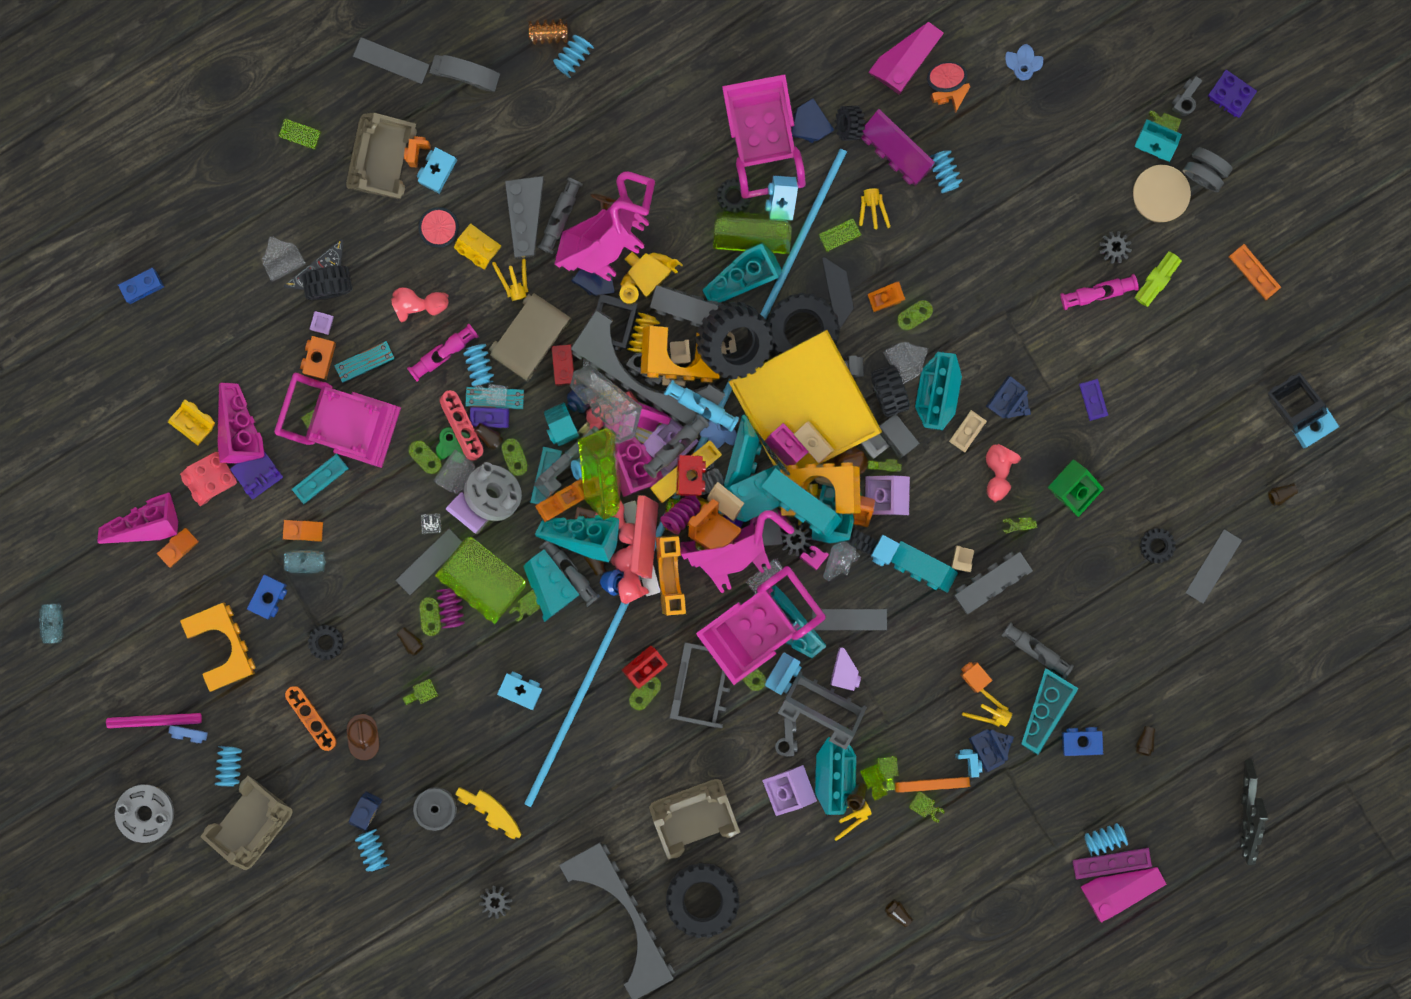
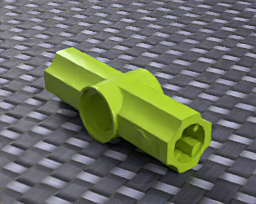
M1168 251L1159 265L1151 271L1145 280V284L1134 298L1142 305L1148 307L1159 291L1161 292L1170 281V276L1175 272L1182 260L1174 253Z

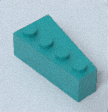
M564 402L544 411L550 428L546 431L553 444L557 443L558 446H561L580 437Z
M776 468L762 485V488L765 490L764 495L771 500L776 498L781 502L779 506L787 512L792 510L796 513L794 517L802 523L804 521L808 522L811 525L809 528L817 534L821 532L829 538L842 521L835 511Z
M1046 668L1022 740V745L1039 755L1078 691L1077 687Z

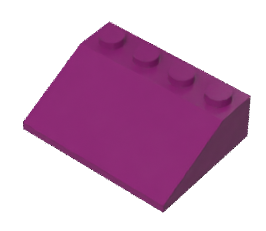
M880 109L875 112L865 125V130H862L864 133L861 139L867 145L872 144L876 148V154L882 159L885 157L890 162L888 165L895 172L899 170L904 175L902 178L909 185L913 184L916 186L932 169L935 162Z

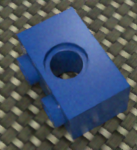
M154 268L118 285L126 302L129 304L164 288Z
M263 575L247 610L266 619H270L271 616L275 617L279 609L277 604L280 599H284L288 591L285 589L287 585L270 576ZM268 592L273 595V601L269 604L264 601V595Z
M1088 727L1086 731L1078 732V728H1066V732H1062L1063 756L1102 755V731H1097V727ZM1080 736L1087 738V744L1083 747H1080L1077 743Z

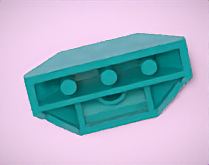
M937 352L935 357L921 371L915 409L925 428L943 430L956 413L962 379L956 354Z
M742 415L724 482L725 488L749 478L751 473L755 474L757 463L754 462L755 455H760L762 444H759L760 439L745 415Z
M778 465L726 488L744 502L736 517L737 520L746 522L759 516L764 511L772 510L779 506L781 502L776 498L774 500L764 495L765 490L762 488V485L775 468L780 471Z
M828 737L816 755L815 794L827 815H844L848 807L847 797L856 787V755L850 745L845 750L830 742V737Z

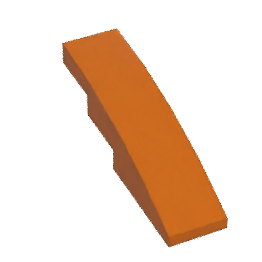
M600 471L601 475L596 477L594 474V478L591 480L587 476L586 482L579 479L537 504L535 507L544 522L613 483L608 472L604 475Z

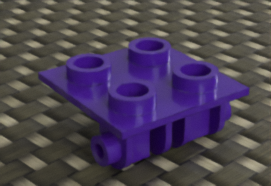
M1225 70L1208 94L1210 101L1212 100L1216 104H1220V108L1224 106V111L1228 109L1227 111L1233 117L1239 118L1257 91L1228 70Z
M265 451L263 458L237 463L230 468L246 494L252 500L283 478Z

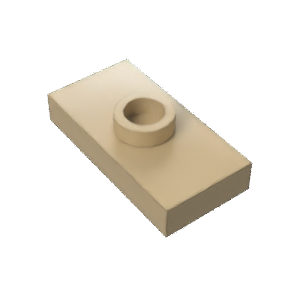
M971 410L949 442L965 453L987 421Z
M810 421L806 422L794 433L796 438L818 463L822 462L834 451Z

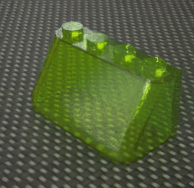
M721 211L715 217L713 249L745 251L760 243H764L772 253L789 254L792 233L791 220L770 219L769 214Z
M606 428L578 440L584 498L603 520L614 516L619 511L621 493L616 435Z
M471 537L464 539L435 575L441 583L446 584L456 595L466 600L472 608L477 609L487 620L494 624L498 622L526 587V583L520 575Z

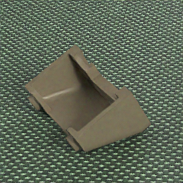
M377 113L363 114L359 120L346 182L347 188L401 199L405 191L403 181L399 180L406 144L409 143V139H414L417 134L416 124Z
M535 293L532 296L530 294L527 295L523 301L524 307L499 342L495 341L489 349L492 358L526 382H529L535 371L534 369L538 368L542 359L557 338L563 333L562 329L567 328L572 321L571 317Z
M250 776L241 781L239 792L242 796L220 825L216 823L208 825L200 836L230 864L243 870H247L255 864L290 819L293 812L287 804Z
M719 779L710 780L659 799L649 806L654 825L668 859L680 857L685 850L684 845L720 832L721 836L731 838L740 833L722 781Z

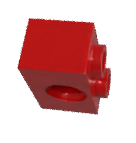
M571 344L552 346L555 385L575 384Z
M679 455L677 457L676 495L700 496L705 491V480H702V472L705 473L706 461H703V456ZM688 471H693L696 474L694 481H690L687 478Z
M650 646L625 666L622 671L637 689H640L668 664L658 651Z

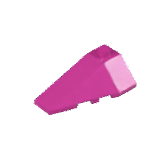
M927 22L880 56L869 71V74L900 95L944 33Z
M235 383L219 384L218 452L220 463H241L264 457L260 432L257 433L253 416L250 417L246 408L247 403L239 384Z
M621 415L602 422L609 451L614 462L616 479L623 497L650 488L663 478L661 470L655 478H652L644 470L643 465L648 464L652 458L646 451V447L643 444L641 445L634 436L635 433L624 422Z
M170 493L153 497L146 501L147 504L139 509L136 507L131 509L129 515L123 518L119 516L99 527L98 543L152 541L177 535L178 518Z
M1155 867L1097 877L1082 885L1081 889L1097 919L1103 922L1167 884L1159 869Z

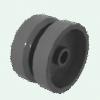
M1197 147L1192 154L1194 162H1187L1183 172L1202 187L1219 192L1224 184L1221 178H1227L1233 168L1228 162L1213 152Z
M429 788L422 792L415 800L413 808L414 817L418 824L427 830L437 831L444 829L456 817V799L444 788ZM432 806H437L438 812L433 813Z

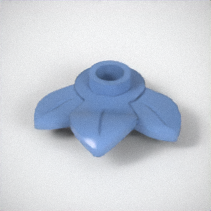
M1028 44L1022 45L1017 53L1007 52L1005 56L1007 66L1014 70L1015 76L1020 80L1030 79L1033 72L1040 70L1043 66V57L1034 56V51ZM1025 68L1027 72H1022L1021 69Z
M708 421L709 427L704 428L700 432V436L708 437V441L711 440L717 449L724 442L733 446L737 437L734 429L730 432L728 428Z

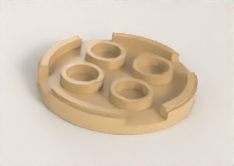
M1156 165L1146 169L1139 175L1133 187V199L1137 210L1142 216L1153 222H1168L1178 218L1186 210L1190 202L1191 191L1188 180L1178 169L1172 166Z

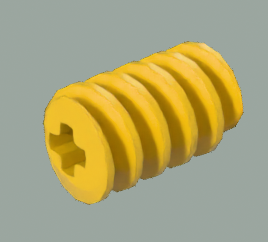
M638 313L642 318L636 319V323L640 326H634L633 328L638 333L631 335L635 341H629L633 348H627V350L642 353L643 327L658 325L660 322L653 316Z

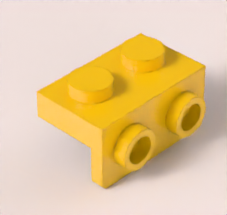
M470 224L459 236L454 248L461 255L470 259L476 266L485 269L500 250L501 245Z
M187 400L182 402L181 407L168 421L169 424L196 445H199L206 438L215 424L208 414H203L194 403Z

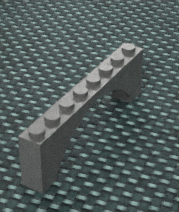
M596 308L571 346L572 354L581 360L584 357L590 361L588 364L596 370L601 368L605 371L604 375L614 381L616 378L621 381L622 387L628 391L633 389L638 393L637 396L644 401L650 400L654 403L653 407L661 412L663 410L670 413L669 417L674 421L679 422L680 420L689 425L698 413L678 403V400L670 395H664V391L655 390L640 383L625 370L612 344L610 334L612 318ZM711 383L692 390L717 405L725 396V392Z
M599 842L560 863L559 866L568 882L577 880L599 886L614 895L629 912L636 929L638 944L636 962L630 978L624 982V986L631 999H638L673 980L672 974L675 971L670 963L666 964L663 958L666 954L662 947H657L654 942L657 938L652 929H647L645 923L648 921L643 912H638L636 908L638 903L634 895L630 896L626 889L629 886L624 878L620 879L617 873L620 870L616 862H611L608 855L611 853L606 844L602 845Z

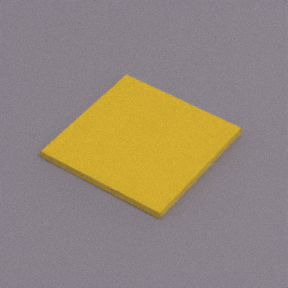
M828 330L764 362L762 368L758 367L756 369V373L752 375L749 373L747 377L742 379L738 376L737 379L729 381L753 429L759 433L764 441L783 423L793 433H796L806 422L810 421L834 449L820 463L808 452L795 464L798 465V468H805L807 464H816L817 466L882 432ZM768 454L772 464L774 466L777 465L775 461L771 458V456Z

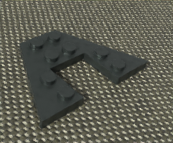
M1245 759L1244 793L1241 794V804H1243V836H1240V848H1242V856L1246 858L1247 865H1255L1259 853L1257 845H1261L1265 831V821L1268 820L1263 798H1255L1257 775L1253 760Z

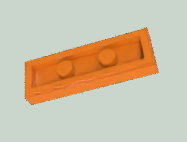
M1245 244L1229 256L1265 300L1281 288Z

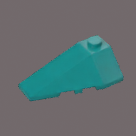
M760 243L745 250L703 288V292L707 300L721 303L779 278L782 269L770 249L764 243Z
M823 485L819 500L836 512L834 487ZM838 514L842 521L829 538L821 532L817 534L812 530V540L826 543L850 540L854 524L853 514Z
M595 515V518L579 516L577 519L570 520L566 518H552L547 522H544L542 519L535 535L591 559L609 562L617 546L619 518Z
M776 585L773 586L772 589L774 591L770 593L793 626L797 623L800 627L796 629L798 631L808 622L790 599ZM814 629L798 640H792L791 638L786 642L793 649L811 658L826 647V644Z

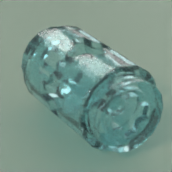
M290 550V552H285L284 569L290 573L324 572L325 554L319 550Z
M41 604L39 620L42 643L62 642L63 608H61L60 604Z

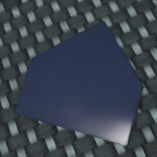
M814 99L798 107L793 114L794 126H792L791 130L793 138L798 137L813 143L834 131Z
M580 268L571 280L574 284H578L588 295L599 296L600 294L615 293L610 273H607V275L611 276V281H607L596 273H590Z
M1007 376L986 406L1001 418L1031 415L1027 398L1028 390H1025V387L1011 376Z
M985 729L968 739L987 773L1008 760L1009 749L1014 737L992 729Z

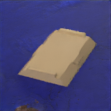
M719 482L716 483L707 497L709 502L712 499L719 502V511L732 521H735L744 505V502Z

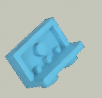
M783 653L767 679L765 686L780 695L783 692L787 693L792 685L789 682L792 676L796 677L802 668L799 666L800 661Z
M971 749L960 750L959 754H955L957 759H967L968 775L971 778L979 777V773L982 772V762L978 760L977 753Z

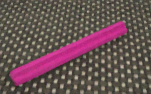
M201 713L106 719L107 728L202 723Z

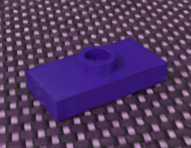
M1098 379L1079 384L1089 421L1108 416Z
M470 407L471 424L475 427L482 423L487 427L508 428L509 408Z

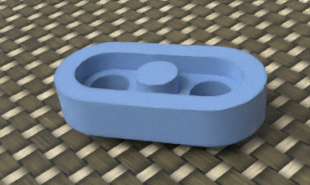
M170 725L168 732L172 734V738L183 740V736L191 738L190 741L195 743H202V740L207 739L208 734L204 731Z

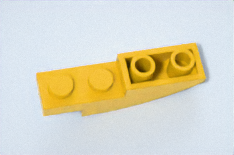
M709 440L691 456H703V461H706L707 468L722 454ZM677 467L650 488L661 503L676 493ZM693 471L687 472V478L690 481L696 477Z
M459 787L455 794L459 796L457 800L466 805L470 802L475 805L474 809L482 814L488 812L489 814L486 818V821L489 822L488 826L496 830L498 828L505 830V835L512 839L521 837L522 833L517 823L496 799L483 790H479L476 796Z

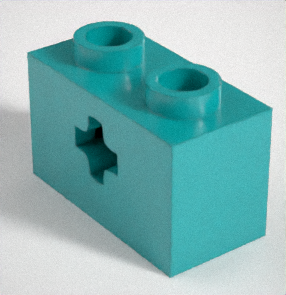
M1146 119L1135 147L1170 162L1182 134Z

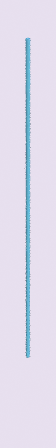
M843 149L839 150L788 255L779 278H777L761 311V315L765 319L769 315L847 153ZM730 378L723 390L725 396L718 405L724 408L732 391L729 381L732 380ZM708 437L700 438L694 452L707 443ZM675 493L674 497L671 498L665 513L668 512L672 507H674L676 503H678L680 495H676ZM661 521L656 529V537H661L665 530ZM621 602L524 803L525 805L532 806L629 603L624 604Z

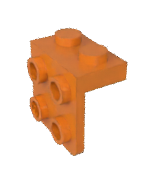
M714 499L708 504H704L700 512L696 516H692L688 522V537L707 549L724 547L732 543L741 534V528L718 514L719 502Z

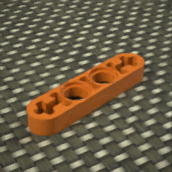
M297 686L288 688L285 693L287 701L319 747L325 751L332 750L336 746L337 740L303 690ZM291 690L299 692L297 696L300 701L303 698L305 699V702L300 703L297 708L294 705L298 703L297 700L290 698ZM303 705H307L311 709V713L308 716H303L300 713ZM314 721H319L322 724L319 732H315L311 728V724ZM325 729L328 732L324 734L325 737L332 739L331 747L323 745L325 741L322 736L319 739L317 738V735L323 733Z
M970 777L895 782V792L970 787Z

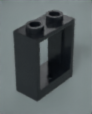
M600 294L597 309L601 312L604 304L631 312L623 342L612 340L615 351L621 352L622 349L626 350L638 304H626L621 299Z
M1300 372L1290 376L1284 383L1274 386L1268 392L1271 404L1295 434L1328 414L1325 403ZM1301 387L1314 404L1291 418L1279 401Z

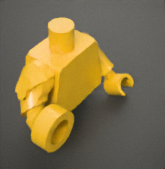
M631 252L625 258V261L632 268L624 275L621 281V300L626 304H632L637 301L639 292L635 285L648 298L655 290L656 285H660L672 271L678 273L675 267L677 265L683 266V264L677 259H671L663 254L645 253L640 259L634 252Z

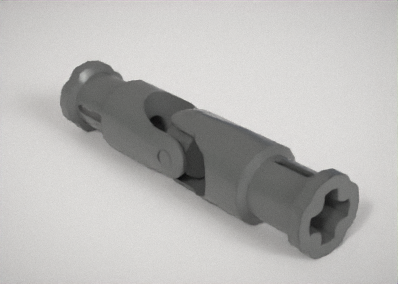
M569 177L567 178L566 187L560 193L543 232L545 235L541 244L537 246L538 249L553 254L554 251L552 249L556 240L562 234L569 214L576 202L577 192L583 185L581 182Z
M697 414L695 419L689 425H685L664 445L648 464L643 465L644 470L652 478H655L663 467H667L698 438V434L704 428L709 427L706 419Z
M546 541L539 547L540 550L543 549L547 552L560 570V563L563 561L571 565L564 572L562 570L561 572L585 600L587 607L600 597L589 586V581L582 574L578 573V569L571 559L556 544Z
M1012 622L1008 624L1001 635L1013 641L1015 646L1050 670L1053 669L1061 674L1063 679L1067 678L1074 667L1073 664H1068L1062 660L1060 655L1044 646L1037 639L1025 631L1022 632L1014 627Z

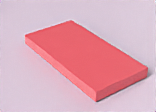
M638 496L631 572L645 579H652L659 503L646 496Z

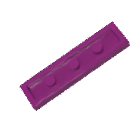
M1149 848L1072 860L1075 879L1152 867Z

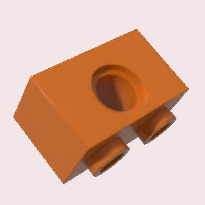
M312 336L311 340L308 339L305 351H308L306 359H302L300 369L303 370L302 373L327 380L336 343ZM315 353L322 354V360L318 363L313 362L312 359Z
M969 662L961 669L963 671L960 674L961 677L976 693L993 681L977 662Z

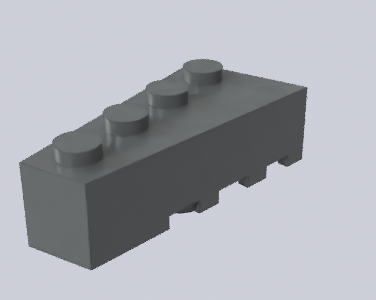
M544 177L505 181L515 259L535 257Z
M656 285L650 308L656 309L655 312L661 315L671 314L673 319L679 321L689 320L691 325L699 327L703 325L701 322L703 318H707L710 315L709 312L712 309L717 310V306L722 303L711 300L706 302L701 296L693 294L688 296L686 295L687 292L664 285Z
M1010 552L1003 557L1004 561L998 565L995 562L987 568L989 572L983 576L979 573L971 579V584L968 586L963 584L955 589L957 593L953 596L965 614L971 613L989 601L991 597L998 595L1006 587L1019 581L1022 576L1028 575L1033 571L1021 552L1015 554Z

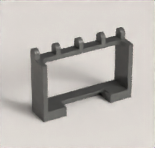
M594 426L538 477L534 486L546 498H549L561 487L556 477L573 460H576L581 454L587 456L595 452L598 453L604 447L607 440L600 433V430Z
M685 642L670 718L723 728V724L716 723L718 710L726 711V707L719 706L722 691L730 692V688L723 687L726 675L723 670L712 722L678 715L691 649L708 651L705 646Z
M799 671L778 714L793 722L796 721L800 713L832 729L834 732L829 741L846 750L857 731L867 706L859 707L851 702L852 698L848 697L846 700L835 694V689L831 688V690H828L817 684L818 680L814 679V681H811L802 676L803 672ZM796 685H803L855 713L857 718L851 730L792 699L791 696Z

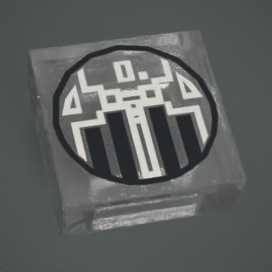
M441 514L421 515L422 534L442 533Z

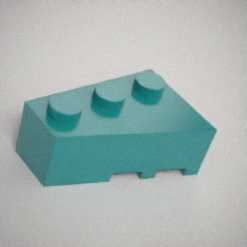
M900 541V545L891 560L895 565L893 568L902 573L906 570L911 573L910 577L919 582L922 579L928 582L926 585L932 589L937 590L939 588L948 593L958 572L943 562Z
M542 550L523 566L530 586L537 597L536 602L540 605L544 622L579 596V593L545 550Z

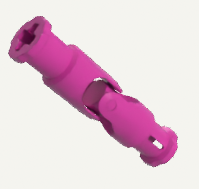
M1132 274L1129 278L1121 280L1117 278L1096 284L1093 288L1084 287L1076 289V292L1062 293L1060 298L1064 310H1068V307L1075 305L1083 306L1095 300H1105L1123 295L1127 291H1138L1139 286L1135 274ZM1103 285H1110L1111 292L1107 296H1105Z
M468 323L465 329L450 336L445 345H438L421 357L417 364L407 369L418 382L419 378L428 371L432 372L447 361L451 356L449 354L459 352L466 347L469 341L479 336ZM436 350L439 356L443 358L440 362H434L431 358Z

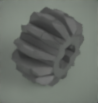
M1119 231L1116 233V236H1114L1113 232L1109 233V238L1103 236L1102 239L1106 243H1099L1100 247L1105 248L1100 250L1099 253L1107 254L1103 258L1105 261L1111 257V264L1115 262V258L1119 264L1122 263V258L1128 259L1126 253H1131L1132 249L1126 248V246L1131 245V241H1124L1127 235L1120 238L1121 232ZM1112 243H1113V245H1115V244H1118V245H1119V247H1118L1119 252H1117V250H1116L1115 252L1112 251V248H1113V246L1111 245Z
M714 468L702 473V480H705V491L702 492V495L710 493L717 482L722 486L724 485L723 476L719 469Z
M794 523L792 524L794 533L785 534L781 532V536L786 537V539H782V543L787 544L783 546L782 550L784 551L789 547L788 555H791L794 549L795 555L799 556L798 549L806 553L803 545L811 547V544L806 543L805 540H811L812 537H805L809 530L806 529L802 533L803 525L801 524L798 530H796ZM799 535L798 539H801V542L793 545L790 537Z
M495 885L492 886V893L486 888L485 892L488 896L484 894L480 896L486 901L479 902V905H486L482 912L485 913L489 910V918L494 912L495 918L498 919L499 911L505 916L506 912L503 908L511 909L506 903H511L512 899H505L510 893L507 891L502 894L504 889L502 886L499 892H496ZM493 897L500 899L498 907L491 905Z

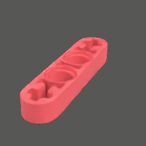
M451 390L446 391L440 397L442 409L467 459L476 461L483 454L482 444L474 432L471 421L457 393ZM447 397H448V399H451V398H452L453 401H452V402H450V401L447 402V401H446V398H447ZM453 413H459L462 421H456L453 418ZM467 430L470 433V438H464L461 431ZM471 449L477 450V453H476V454H475L474 452L471 453L470 450H471Z

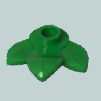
M452 427L442 429L439 434L440 442L436 446L437 456L440 460L449 456L455 462H463L465 455ZM461 432L464 438H470L466 432ZM447 434H452L451 440H446Z

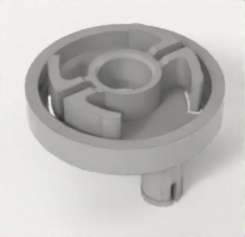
M488 462L476 468L469 475L464 485V497L468 506L478 516L487 520L499 521L510 517L521 502V488L517 479L508 470ZM491 489L495 491L497 498L490 497L486 490Z
M149 784L137 785L125 791L119 798L115 808V820L119 830L130 840L140 843L152 842L161 838L170 829L174 819V808L169 796L162 789ZM142 806H147L152 811V816L148 821L141 820L138 816V810Z

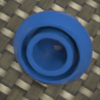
M617 569L605 572L600 580L602 588L610 595L615 596L619 594L618 583L623 578V573Z

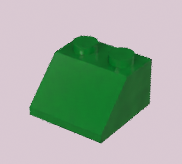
M1074 459L1048 486L1049 490L1078 517L1104 490L1093 475Z

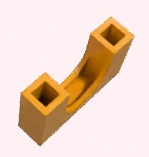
M643 327L642 374H647L649 378H659V375H663L665 379L676 380L677 377H683V381L701 379L702 383H712V380L719 379V374L715 373L701 359V355L697 351V346H699L697 343L692 363L686 368L679 367L671 361L667 352L668 327Z
M828 463L823 464V467L817 468L816 464H807L805 468H798V465L787 466L790 475L785 476L806 491L814 479L821 476L829 479L835 489L836 513H861L860 468L853 466V463H841V467H835V464ZM781 507V516H794L796 514L792 510L787 512Z
M679 536L655 537L662 614L666 616L686 614L685 597L681 592L678 573V556H681Z
M226 603L218 604L180 620L187 638H192L214 629L225 633L231 641L232 652L229 660L224 665L202 674L210 692L255 674L253 669H256L252 658L249 659L246 654L248 647L245 641H241L239 637L241 633L240 628L231 618L234 615L230 605L226 606Z

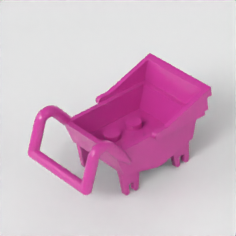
M785 75L722 86L731 137H735L738 152L736 167L740 181L741 196L743 198H751L768 194V188L754 191L748 190L746 166L793 157L797 170L798 188L805 187L803 160L798 148L794 147L791 132L794 121Z
M629 171L621 173L616 181L620 197L608 210L602 209L597 215L562 232L555 265L559 268L563 266L568 271H574L578 267L590 273H596L607 281H611V276L607 275V273L615 277L616 272L609 264L619 257L622 249L626 247L635 253H639V248L635 247V245H638L641 249L644 248V244L631 232V228L633 226L643 231L644 226L640 223L642 222L645 226L649 225V221L642 215L646 216L649 214L655 180ZM626 179L647 185L642 206L633 204L627 196L624 183Z
M294 373L277 421L275 434L306 445L322 444L334 448V453L382 468L401 408L352 392V395L332 389L333 387L326 382ZM297 381L321 389L306 436L282 429Z
M777 509V514L774 511L767 510L759 516L750 519V525L741 529V534L738 538L724 547L707 549L693 540L680 542V552L684 560L688 558L691 566L695 565L696 568L700 566L712 578L720 592L724 593L722 584H726L727 589H731L727 574L742 571L752 561L761 573L764 572L762 564H766L767 569H771L762 538L764 523L767 518L772 519L789 534L794 533V528L788 517L781 516V511Z
M789 566L784 567L758 586V593L745 603L740 605L738 602L696 633L733 685L776 655L775 650L791 638L792 640L800 639L826 618L825 614ZM786 575L817 615L798 631L796 629L800 627L797 623L793 626L770 594L774 591L770 587Z

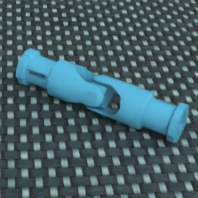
M674 380L670 381L664 392V395H670L677 399L678 403L715 424H721L728 428L730 432H732L739 420V417L730 415L725 412L724 408L703 398L687 387L679 386Z

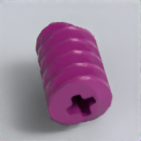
M685 496L660 518L663 526L672 533L679 534L680 530L686 528L691 517L696 516L700 512L701 504L695 496Z
M455 588L436 590L442 593L437 599L443 601L438 607L444 608L443 611L439 612V615L445 616V618L440 620V623L446 624L441 629L459 627L465 624V621L459 620L464 614L458 612L463 606L457 605L458 602L462 601V598L456 597L461 591Z

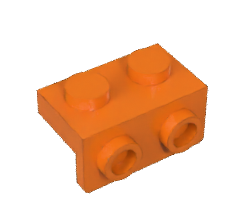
M415 136L414 139H409V146L404 151V159H406L410 167L418 168L419 149L431 150V145L425 137Z

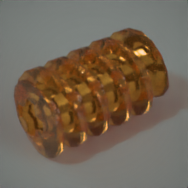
M552 19L551 24L548 25L547 21L544 20L543 25H540L539 20H536L535 26H533L531 20H529V41L531 39L534 45L537 44L538 39L541 44H544L545 39L551 44L553 38L557 44H559L561 38L564 43H567V21L566 24H563L562 19H559L558 25H556L554 19Z

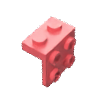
M214 452L195 462L180 474L183 483L188 486L194 501L198 502L199 506L206 504L212 497L237 483L227 464L220 463L219 452Z

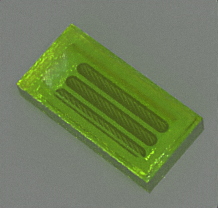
M284 119L278 137L315 150L321 131Z
M853 218L819 234L826 252L861 236Z

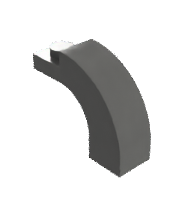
M435 55L429 72L436 76L452 78L473 85L481 90L495 92L500 73L484 66L447 55Z

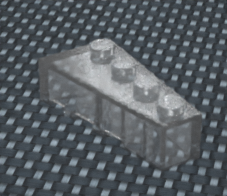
M590 365L574 371L570 384L571 389L585 405L589 404L592 414L596 418L600 417L605 423L603 427L616 436L614 440L620 444L635 437L642 406Z

